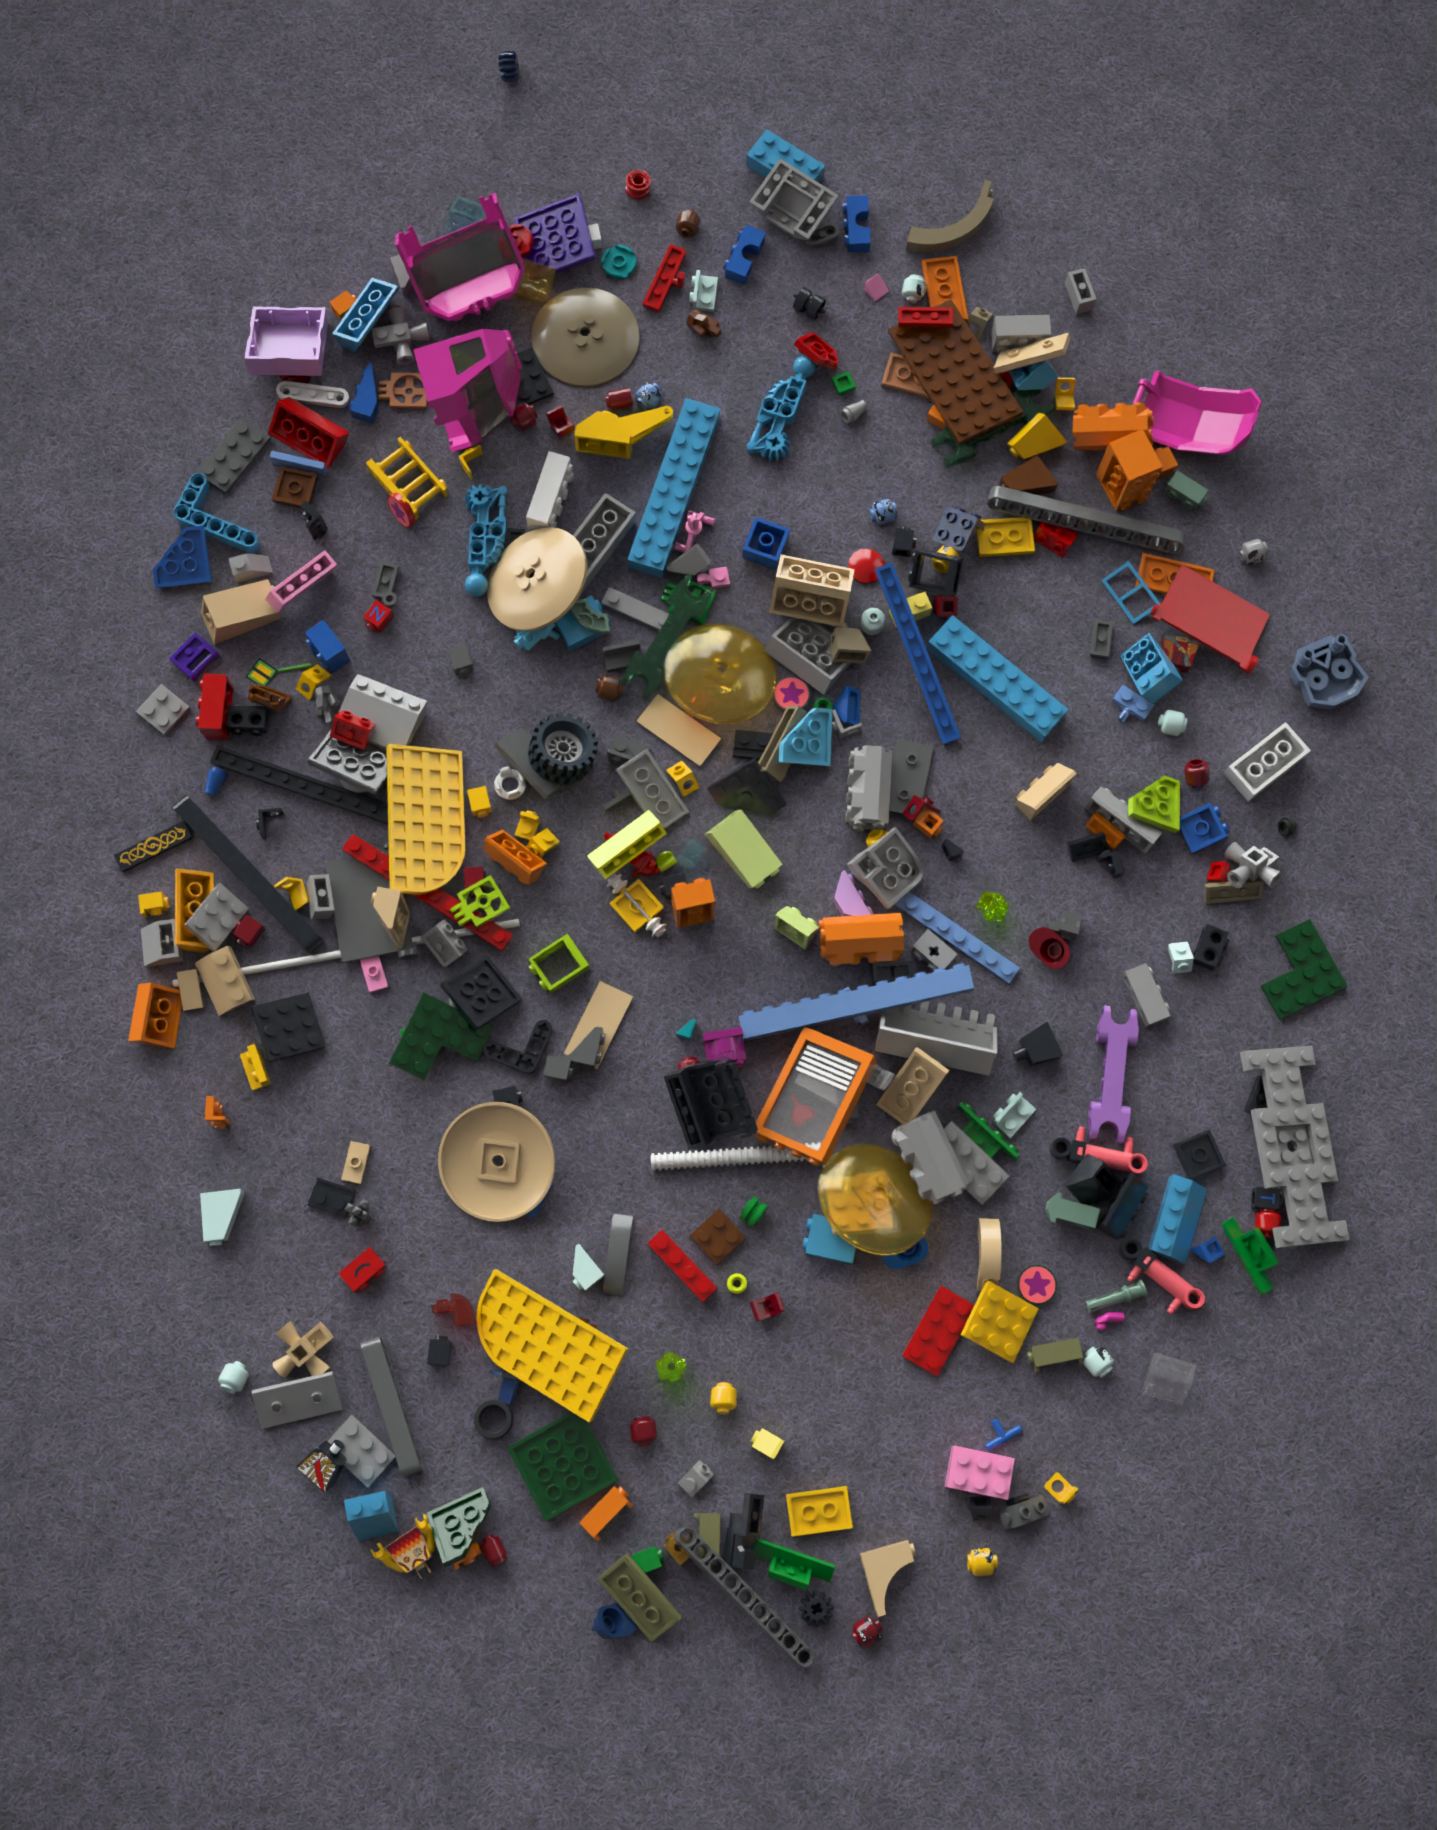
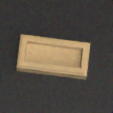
M192 969L177 972L183 1011L203 1008L198 970Z

